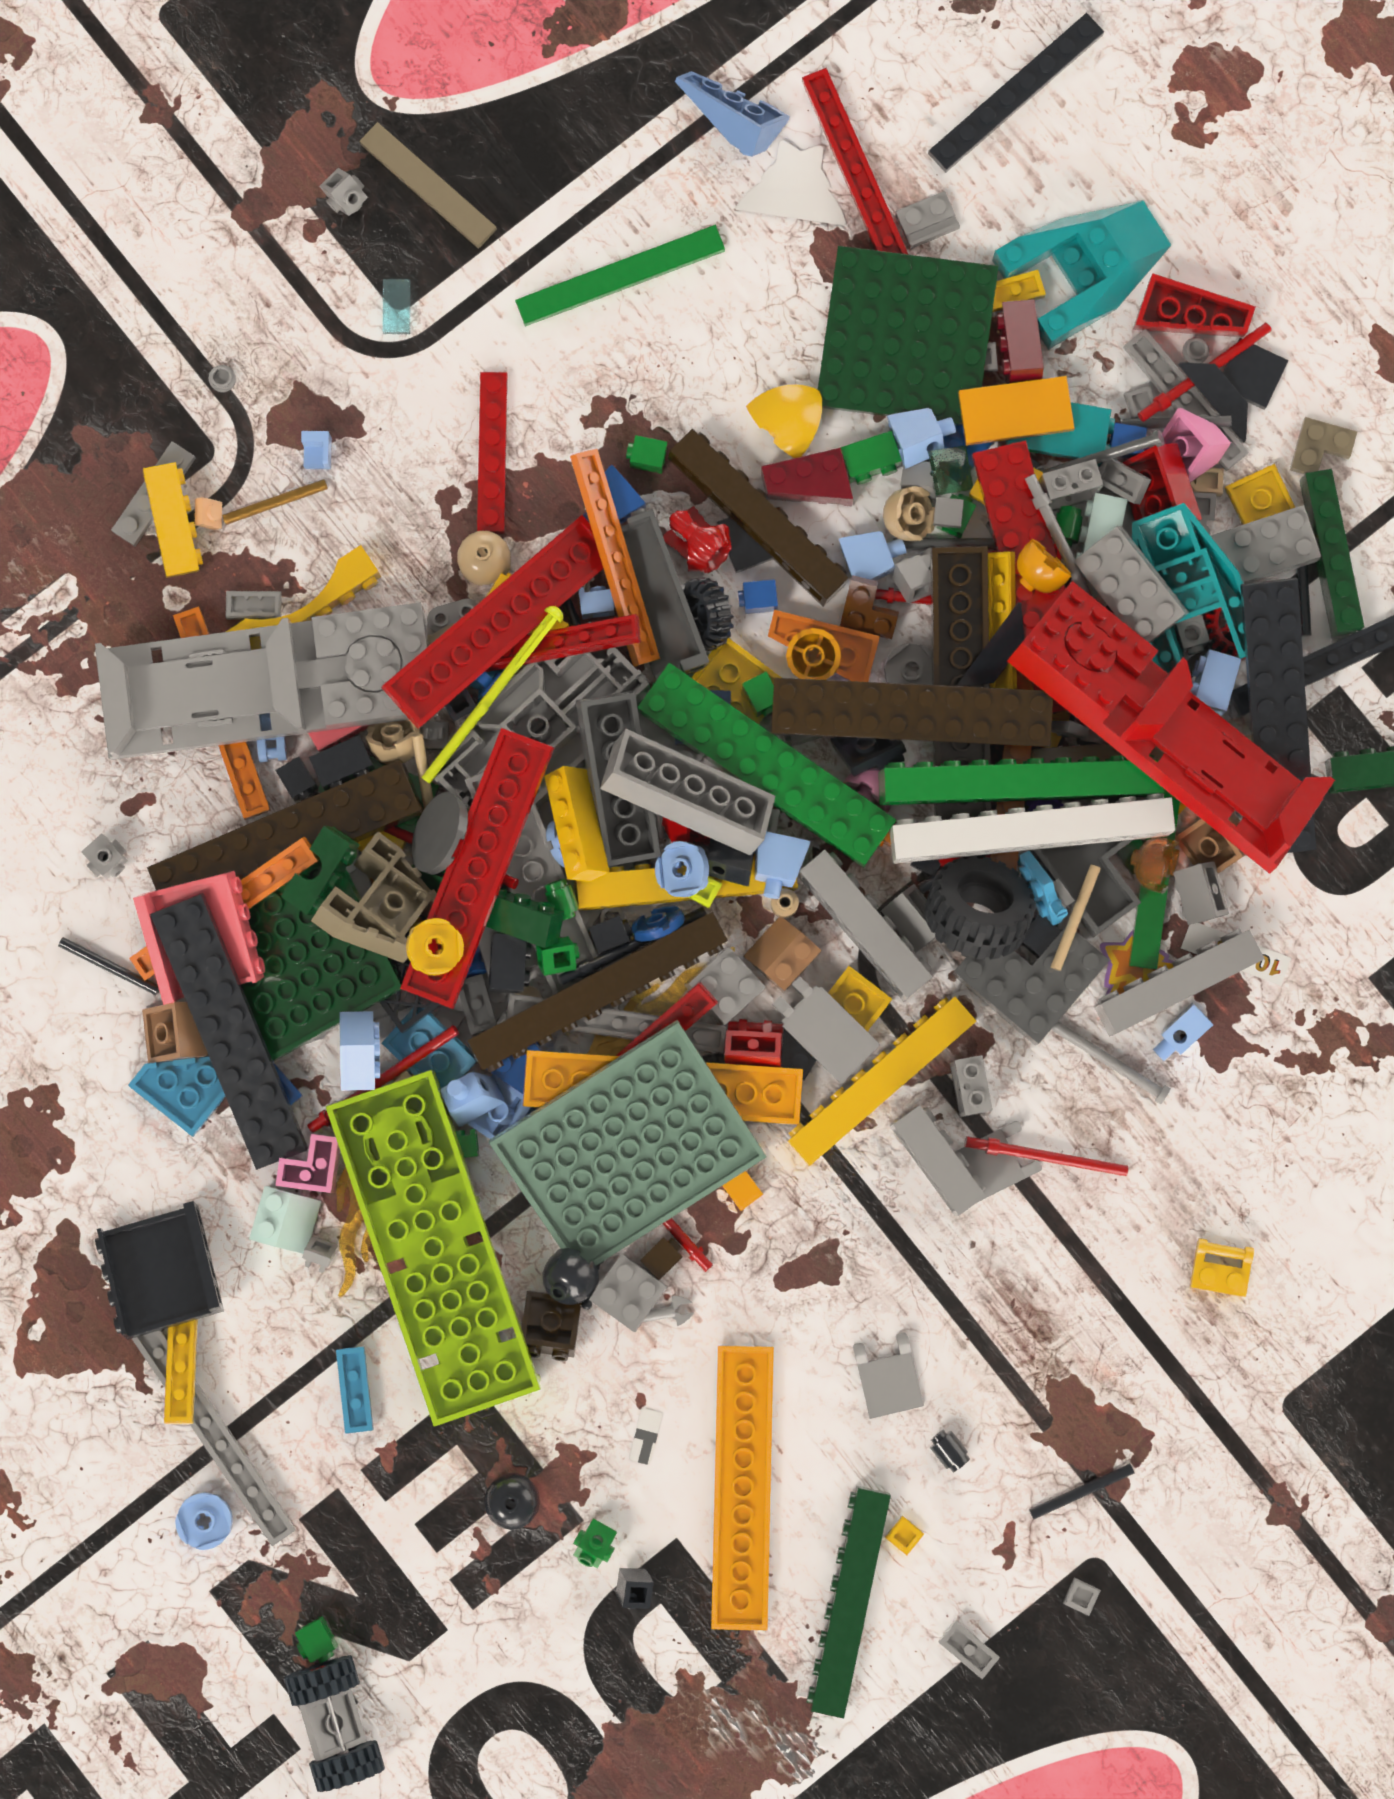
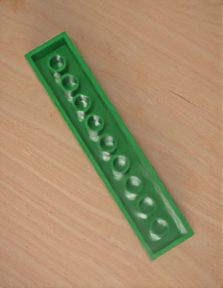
M668 663L637 707L638 712L728 775L774 795V807L863 868L896 822L894 817L670 663Z
M1149 755L1152 759L1155 760V755ZM1111 756L1105 759V761L1100 762L1099 757H1083L1078 762H1072L1071 757L1055 758L1050 763H1044V758H1032L1023 761V764H1016V759H1003L995 762V765H989L988 760H974L972 763H968V766H961V761H945L937 767H933V762H916L913 767H905V763L898 762L888 763L884 769L878 772L879 806L1103 799L1131 796L1147 797V795L1164 793L1162 786L1131 761H1127L1125 756Z

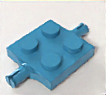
M1030 851L1021 854L1017 862L1018 866H1020L1019 871L1021 876L1028 882V888H1031L1033 891L1034 901L1036 902L1039 914L1042 918L1047 917L1052 925L1062 922V919L1067 916L1068 912L1057 897L1052 879Z

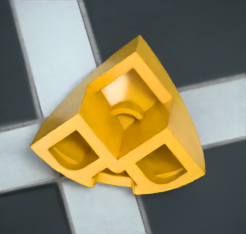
M784 385L758 395L746 405V408L758 427L767 430L774 437L773 442L792 458H798L804 455L817 432L822 414V396L819 390L810 386Z

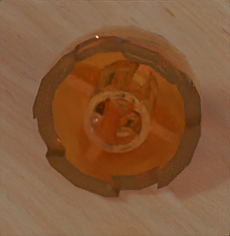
M1155 837L1144 842L1139 850H1134L1131 857V865L1135 866L1134 874L1137 881L1143 887L1158 893L1166 892L1169 886L1164 883L1169 875L1174 876L1173 872H1175L1178 864L1180 850L1175 849V847L1178 846L1179 841Z

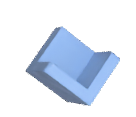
M301 431V442L304 446V468L331 469L332 437L329 431Z

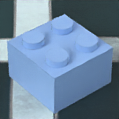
M1209 650L1204 656H1200L1199 661L1196 660L1192 676L1196 678L1195 682L1193 681V687L1190 692L1222 716L1227 711L1241 659Z
M373 1011L340 1012L341 1090H375V1078H380L379 1022L373 1021Z

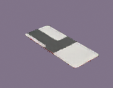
M645 1408L641 1409L629 1455L630 1461L650 1465L663 1417L662 1413Z

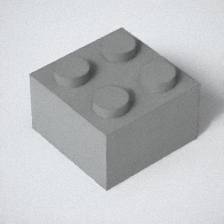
M725 947L724 950L720 951L684 984L690 991L701 982L713 995L718 1003L708 1012L720 1025H726L766 988L730 947Z
M621 1254L589 1300L631 1331L636 1332L668 1286Z

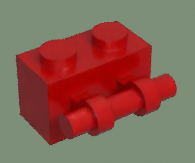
M748 1019L729 1021L728 1030H726L725 1064L781 1067L783 1024L772 1023V1020H764V1023L748 1022Z

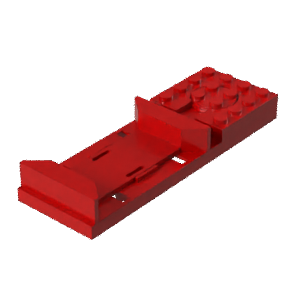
M1072 581L1007 662L1269 874L1273 872L1319 807L1323 797L1335 780L1332 777H1305L1300 781L1190 692L1193 683L1188 662L1185 658L1182 657L1169 673L1165 672L1152 661L1159 650ZM1155 746L1164 752L1158 762L1149 756ZM1234 810L1243 816L1237 826L1228 820Z

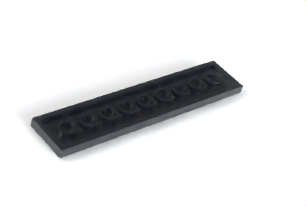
M1288 578L1240 584L1251 740L1302 781L1305 777H1311L1298 579ZM1314 814L1287 853L1316 850Z
M204 893L150 914L255 1169L258 1170L279 1162V1158L287 1159L307 1151L309 1148Z

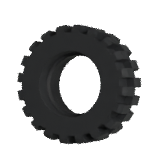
M969 856L967 859L961 857L953 860V862H948L937 872L925 903V919L931 932L936 933V939L940 943L944 942L947 944L949 950L953 952L956 950L961 953V956L967 958L974 956L977 960H984L986 957H989L990 960L998 959L1001 955L1004 957L1013 953L1014 950L1022 945L1036 909L1035 897L1032 889L1028 888V882L1024 877L1020 878L1018 871L1014 868H1007L1006 864L1001 861L998 863L991 861L992 858L983 857V859H979L977 856ZM966 902L982 905L994 913L976 910Z

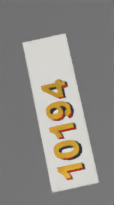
M1200 923L1191 924L1181 948L1197 954V949L1213 941H1216L1217 945L1221 944L1220 938L1227 935V933ZM1258 945L1265 959L1242 971L1282 986L1291 957Z

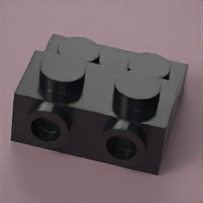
M840 736L830 738L833 748L853 776L875 766L881 771L888 763L905 761L903 754L907 750L901 739Z

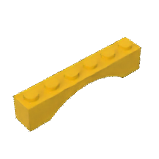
M362 545L338 559L335 570L327 585L315 599L303 608L274 619H245L226 632L275 626L279 624L282 618H288L291 623L311 621V617L330 615L333 612L332 609L340 603L343 606L355 599L356 596L354 594L362 589L367 591L376 586L381 575ZM260 636L249 637L251 650L262 649Z

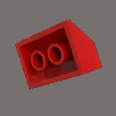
M1177 443L1164 444L1160 447L1155 445L1122 462L1151 479L1141 503L1134 504L1129 501L1135 521L1182 503L1187 505L1199 521L1202 520Z

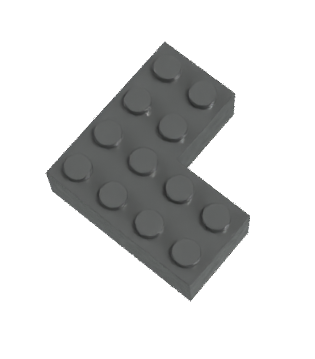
M1103 798L1108 799V804L1119 801V798ZM1133 840L1028 850L1053 882L1058 878L1075 900L1069 905L1072 910L1090 865L1101 868L1081 918V923L1093 938L1141 903L1109 860L1111 856Z
M1065 926L1032 965L1015 951L1003 957L1001 955L1000 958L990 960L989 957H986L984 960H977L974 956H969L961 962L952 975L1031 1043L1037 1045L1110 960L1076 932L1061 971L1051 968L1065 931Z

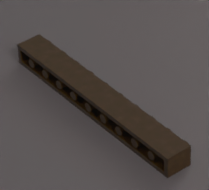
M711 912L467 1040L466 1043L480 1070L482 1071L487 1068L489 1073L504 1066L503 1059L512 1055L515 1060L527 1053L528 1046L537 1042L540 1047L553 1040L551 1034L561 1029L563 1034L578 1027L577 1020L586 1016L589 1021L602 1014L600 1008L611 1004L612 1008L627 1001L625 995L635 991L636 995H639L652 988L649 982L657 978L663 982L676 975L674 969L683 965L686 970L699 963L698 957L707 952L711 957L724 950L722 944L727 942L728 939L716 916Z

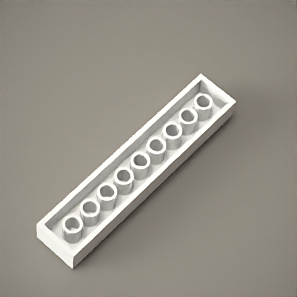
M1164 794L1147 795V798H1143L1141 801H1136V797L1131 796L1119 798V801L1108 804V799L1091 801L1088 806L1082 807L1080 802L1063 804L1064 806L1060 807L1061 809H1053L1052 805L1037 806L1032 812H1025V808L1008 809V812L1002 815H997V810L980 812L978 817L969 818V813L952 815L950 820H942L941 816L926 817L923 823H914V819L897 820V823L890 829L893 864L1169 836L1175 831L1172 797L1164 798Z

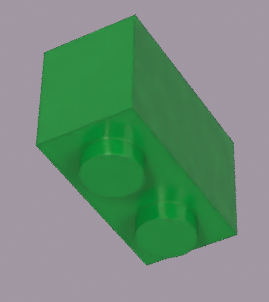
M892 430L841 447L849 483L856 482L857 485L871 481L872 476L881 473L882 476L894 474L902 463Z

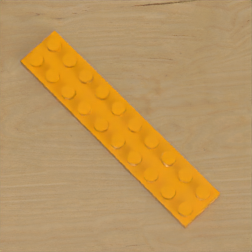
M527 1050L523 1106H543L620 1056ZM705 1062L744 1121L799 1125L803 1069Z
M718 1346L711 1629L768 1630L774 1347Z

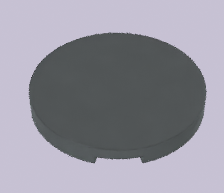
M449 792L437 795L426 806L417 822L412 840V859L415 867L422 872L434 875L445 870L455 859L452 855L459 840H464L468 825V811L466 804L457 795Z

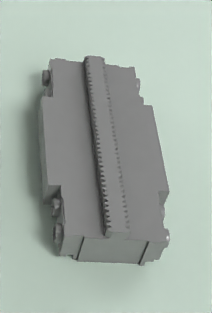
M616 648L528 664L508 682L491 704L486 714L477 722L434 780L441 788L444 787L449 793L457 795L466 804L467 811L469 812L473 799L464 779L485 771L501 728L554 747L544 776L562 766L583 768L586 763L575 700L630 691L635 693L636 702L639 706L651 689L649 682L640 670L637 671ZM544 776L534 800L538 808L549 799Z

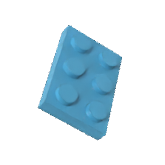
M414 1007L401 1021L403 1025L412 1019ZM418 1008V1013H420L425 1008ZM430 1013L405 1033H401L396 1026L381 1044L401 1061L447 1028ZM454 1037L408 1070L414 1075L435 1070L440 1087L443 1088L452 1080L465 1076L477 1062L472 1052L457 1037Z

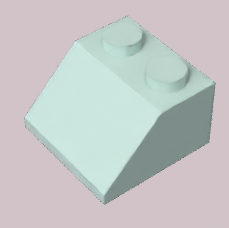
M264 1186L249 1240L303 1254L305 1247L312 1237L322 1201L275 1187Z

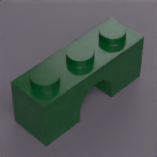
M323 826L309 849L318 855L321 860L322 869L320 874L313 879L307 874L295 873L281 897L305 914L315 915L335 886L338 888L343 880L342 874L346 867L355 861L358 855L356 851L360 844L335 827Z

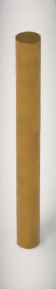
M325 479L223 514L222 517L225 524L228 525L327 490L328 487Z

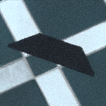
M1180 362L1178 364L1179 367L1221 416L1232 415V426L1230 427L1244 443L1247 434V401L1216 364Z
M1020 602L1017 603L958 683L959 686L994 683L1008 665L1007 660L1024 641L1022 604Z

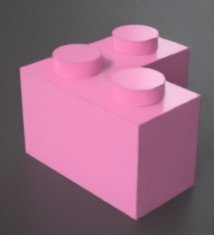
M311 1134L307 1162L279 1158L276 1186L335 1193L340 1158V1148L336 1137Z

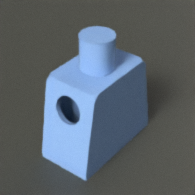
M929 408L887 416L889 431L892 430L905 469L941 454L944 451L943 436L956 433L951 417L937 421L932 410Z
M882 531L839 539V544L851 577L854 575L878 581L894 572L895 565L892 558L907 553L903 540L896 539L886 543Z
M766 831L764 841L755 850L754 876L755 880L766 882L763 894L765 897L779 899L782 886L793 887L810 841Z
M1192 1002L1161 1032L1164 1039L1153 1050L1163 1061L1175 1051L1181 1055L1209 1030L1213 1024ZM1178 1030H1183L1186 1033V1036L1181 1041L1173 1038V1035Z
M470 1072L457 1080H452L440 1090L450 1115L460 1127L505 1103L496 1079L477 1072Z

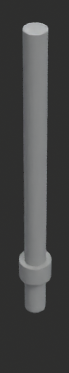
M1035 474L1025 478L1034 497L1032 499L1036 510H1040L1067 569L1071 572L1070 575L1073 582L1092 596L1080 569L1074 563L1075 558L1049 505L1051 501L1048 494H1044Z

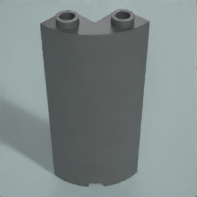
M646 508L632 512L631 517L627 518V525L622 526L620 523L660 656V659L649 662L655 681L668 663L689 676L690 673L698 672L709 664V659L653 509L647 511Z

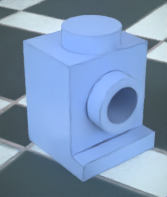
M605 586L592 587L590 592H584V587L579 589L583 620L615 615V605L610 589L606 590Z

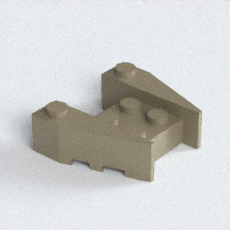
M377 832L354 864L356 868L375 882L359 903L335 886L311 921L334 938L404 963L408 958L406 952L407 938L405 935L420 914L428 918L437 893L434 889L430 890L420 878L422 874L416 867L412 868L405 859L406 854L402 849Z

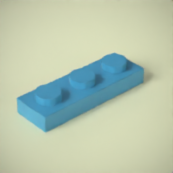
M365 1346L337 1349L336 1356L345 1434L372 1431L374 1427Z

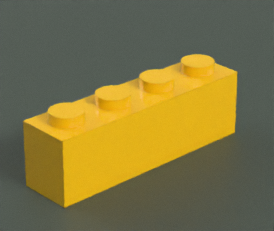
M176 462L143 468L166 578L198 572V565H202L203 561L200 548L195 549L193 544V538H197L194 522L188 521L187 512L191 511L188 495L183 496L181 485L185 484L182 468L177 469Z
M562 766L545 775L567 879L591 882L609 873L587 770Z

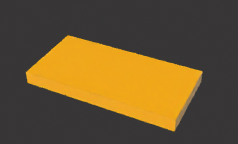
M1067 376L959 390L958 392L966 446L1070 432L1075 429Z

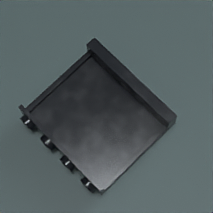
M194 1201L184 1203V1208L111 1230L103 1231L101 1228L97 1229L98 1238H95V1245L99 1255L103 1254L105 1264L101 1265V1270L105 1281L109 1280L111 1290L107 1291V1296L111 1307H115L117 1317L113 1318L115 1329L118 1334L121 1333L127 1340L224 1312L199 1206Z

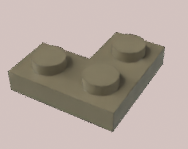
M1305 417L1290 471L1301 474L1319 471L1323 453L1349 459L1352 454L1357 431Z

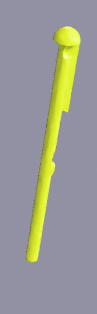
M549 606L544 610L547 613L546 617L421 778L430 784L555 622H562L563 613L558 607Z

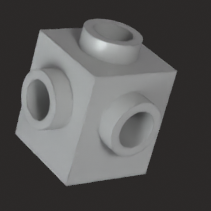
M337 168L319 186L328 197L326 200L327 204L336 213L341 211L348 216L358 211L362 207L363 202L368 198L362 191L364 188L362 182L355 175L350 176L340 168Z
M102 833L81 851L90 861L87 867L97 877L102 875L107 879L110 876L115 878L125 869L124 864L128 861L123 855L126 850L116 839L111 842Z

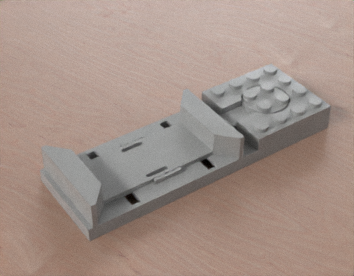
M421 602L316 616L311 617V621L291 623L288 618H282L279 624L275 626L106 648L101 643L95 644L108 758L116 760L409 720L381 687L429 646L424 608ZM260 636L262 649L251 650L249 637ZM162 650L163 662L153 663L151 651ZM270 713L272 730L261 731L259 714ZM161 728H172L173 744L163 745Z

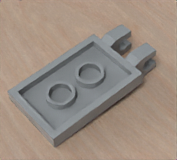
M799 977L791 986L804 998L794 1008L781 996L772 1005L784 1016L782 1027L842 1084L880 1044L822 987L818 988L815 986L812 989Z

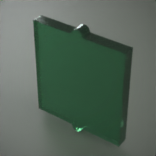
M966 445L928 451L931 465L930 475L933 476L936 496L970 491L973 488L970 471L972 466L969 465Z

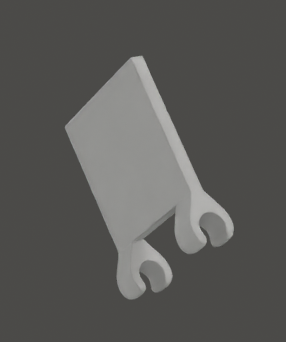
M1014 1121L981 1139L987 1140L990 1137L1000 1139L1001 1143L1008 1144L1006 1138L1020 1132L1022 1126L1018 1121ZM967 1147L955 1151V1154L960 1152L970 1166L966 1169L971 1176L977 1175L985 1185L986 1189L983 1192L986 1197L980 1201L1042 1170V1165L1038 1160L1021 1168L1015 1156L1000 1153L997 1156L986 1154L984 1150Z
M904 1332L896 1335L900 1354L868 1361L864 1344L857 1343L853 1345L870 1419L924 1406L909 1338Z

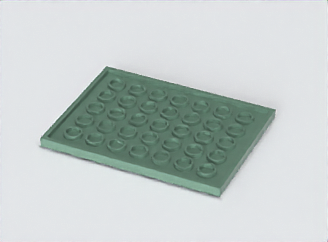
M678 1020L488 1140L490 1146L561 1249L571 1248L581 1252L579 1256L588 1263L593 1261L595 1265L603 1262L767 1157Z

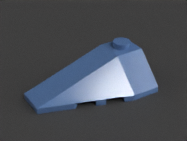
M692 71L676 77L675 82L727 141L738 148L743 155L753 157L766 151L789 121V115L769 103L761 100L759 104L744 99L745 93L722 90L721 83Z

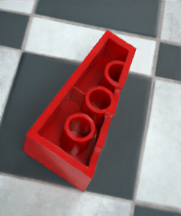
M1152 273L1132 330L1143 331L1146 329L1147 331L1244 337L1248 332L1256 306Z

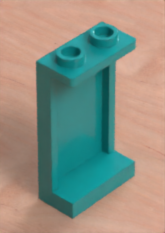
M1071 402L1074 431L1006 440L1005 445L1026 440L1029 452L1075 460L1111 447L1110 444H1106L1107 435H1112L1115 418H1110L1112 409ZM1103 462L1098 463L1097 466L1101 467Z

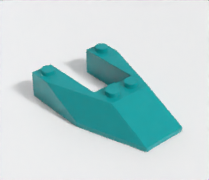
M1142 200L1060 218L1019 236L995 250L992 261L996 266H999L998 271L1003 279L1022 274L1050 256L1055 260L1077 296L1037 319L1039 336L1049 350L1117 310L1171 247V243Z
M1182 503L1132 522V540L1189 612L1177 623L1221 607L1239 658H1244L1245 644L1240 584H1244L1238 569L1187 505ZM1174 626L1150 643L1159 650L1152 661L1167 673L1173 669L1182 657L1185 658Z

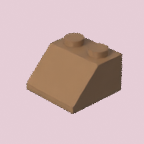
M1235 812L1228 819L1235 826L1240 822ZM1202 819L1175 837L1176 842L1193 866L1214 861L1218 874L1246 855Z
M778 917L743 957L784 993L822 950L784 918Z
M173 1002L142 1010L148 1063L208 1056L187 1002Z

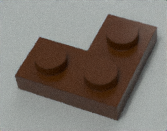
M852 575L840 626L892 640L899 611L873 605L878 581Z

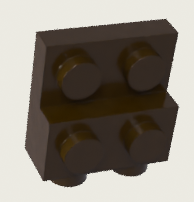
M527 1291L521 1330L531 1358H538L541 1354L552 1355L551 1358L556 1361H567L568 1357L574 1358L582 1302L566 1305L554 1300L548 1293Z

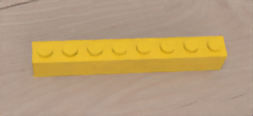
M755 854L749 886L712 877L722 883L715 898L764 894L766 882L755 880L754 877ZM651 864L636 865L635 870L624 871V867L609 868V873L591 882L574 880L579 911L693 901L688 897L672 896L664 888H661L656 880L655 868H651ZM685 865L677 868V872L684 876L687 870ZM797 878L793 887L782 886V889L795 891L798 888Z
M955 996L951 1000L945 997L934 1006L937 1012L930 1018L924 1015L913 1025L916 1030L911 1035L907 1036L904 1032L892 1043L896 1048L889 1054L883 1051L874 1058L872 1062L875 1066L868 1072L864 1069L859 1071L851 1078L854 1083L847 1090L841 1087L830 1097L833 1102L829 1106L824 1108L820 1105L809 1115L812 1120L806 1126L799 1123L788 1133L792 1138L787 1142L808 1166H811L976 1022L974 1017Z

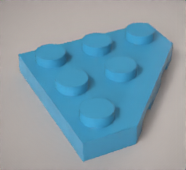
M209 1056L144 1064L128 1084L131 1089L192 1137L197 1134L226 1097Z

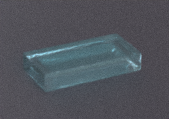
M383 279V334H410V279Z

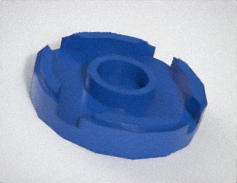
M666 905L650 911L651 916L645 918L644 915L638 917L633 922L631 930L637 941L659 939L677 930L684 923L685 916L682 909L678 906Z

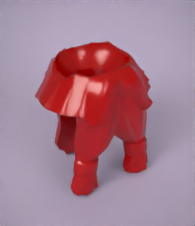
M694 506L686 511L677 510L669 517L671 530L664 534V541L674 550H677L682 557L687 559L688 572H704L709 574L717 570L727 560L728 554L731 551V540L727 525H709ZM675 532H678L679 534H681L682 537H683L684 539H686L687 541H683V539H681L679 536H677Z

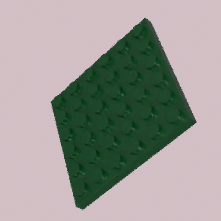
M838 246L817 389L822 396V408L880 416L929 408L932 410L937 421L951 417L954 425L963 426L958 392L959 390L982 387L999 266Z
M321 860L303 871L302 874H307L313 879L316 878L322 869ZM345 869L342 874L343 880L338 889L359 903L361 897L347 869ZM289 882L249 909L250 919L248 921L251 930L257 936L258 944L256 949L258 956L264 961L265 973H263L264 978L255 983L251 981L241 984L273 1062L340 1025V1012L365 1011L402 990L400 988L403 983L391 958L334 938L311 921L314 915L305 914L283 899L281 896Z

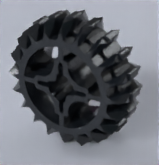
M704 577L691 579L684 583V585H681L705 651L716 650L726 644L727 638L731 637L730 629L734 628V625L731 623V619L734 616L730 610L732 605L728 603L729 595H724V587L718 586L717 581Z

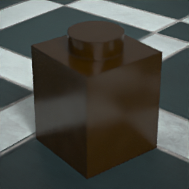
M663 1237L640 1262L660 1280L683 1257L679 1253L683 1248L672 1237L668 1241Z

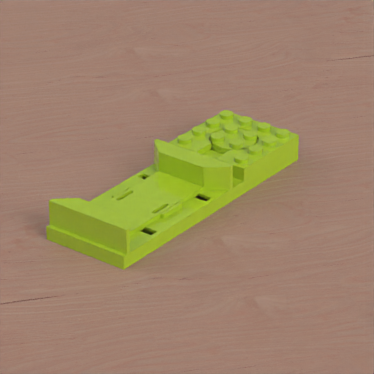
M429 1070L326 1106V1110L433 1426H437L541 1390V1377L535 1371L479 1206L480 1198L475 1195L469 1177L470 1172L449 1111L441 1095V1087L435 1070ZM480 1231L484 1242L469 1246L466 1236ZM403 1258L407 1268L390 1274L387 1263ZM513 1327L516 1337L502 1342L499 1331ZM436 1354L439 1364L422 1369L419 1359Z

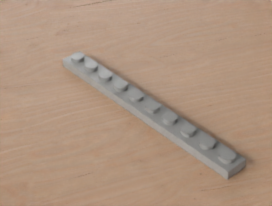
M160 1330L132 1338L165 1387L168 1338L164 1332ZM195 1380L194 1422L190 1426L273 1547L297 1529Z

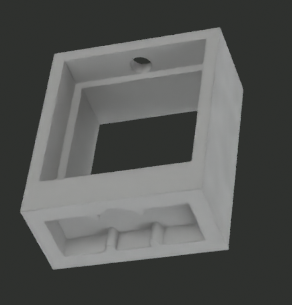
M1096 459L1043 473L1039 480L1044 494L1047 493L1051 503L1049 505L1052 511L1060 510L1061 506H1074L1085 503L1087 500H1092L1094 494L1099 493L1103 486ZM1070 496L1071 501H1066L1065 497Z
M983 1056L954 1060L949 1063L959 1116L966 1117L993 1111Z

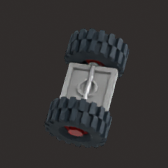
M351 1655L314 1664L284 1677L291 1705L300 1707L315 1760L309 1763L317 1792H327L353 1785V1783L371 1778L385 1770L378 1742L376 1740H366L351 1688L359 1685L360 1681Z

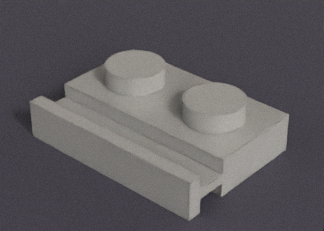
M945 191L895 212V216L909 243L910 249L960 229V224L955 217L954 210Z

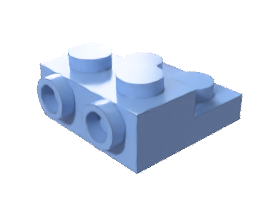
M495 1075L491 1077L496 1079L505 1103L467 1123L489 1139L540 1108L523 1106V1094Z

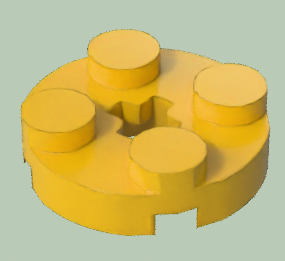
M440 918L427 919L413 927L406 942V952L412 967L427 975H441L449 972L460 961L464 950L463 939L459 931L455 930L448 921ZM432 939H436V943L442 946L437 951V955L432 954V950L428 949V944L432 943Z

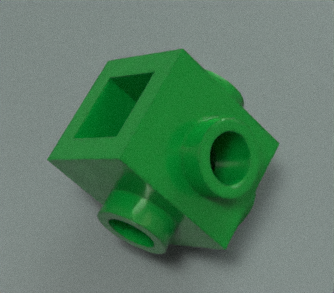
M593 1518L586 1531L580 1529L573 1544L577 1548L573 1556L577 1557L578 1561L584 1566L598 1569L601 1562L607 1563L615 1548L611 1544L617 1531Z

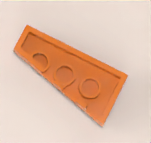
M774 610L768 637L788 647L792 638L802 630L810 628L825 630L835 638L840 648L841 658L835 673L850 681H869L880 636Z

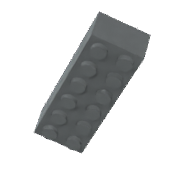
M627 691L575 700L586 770L608 866L661 857L654 812L600 789L612 746L625 729L642 736L635 693Z

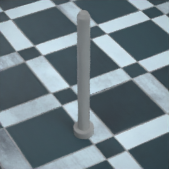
M1060 1022L1053 1026V1032L1156 1097L1155 1102L1160 1105L1170 1092L1171 1088L1164 1085L1163 1088Z

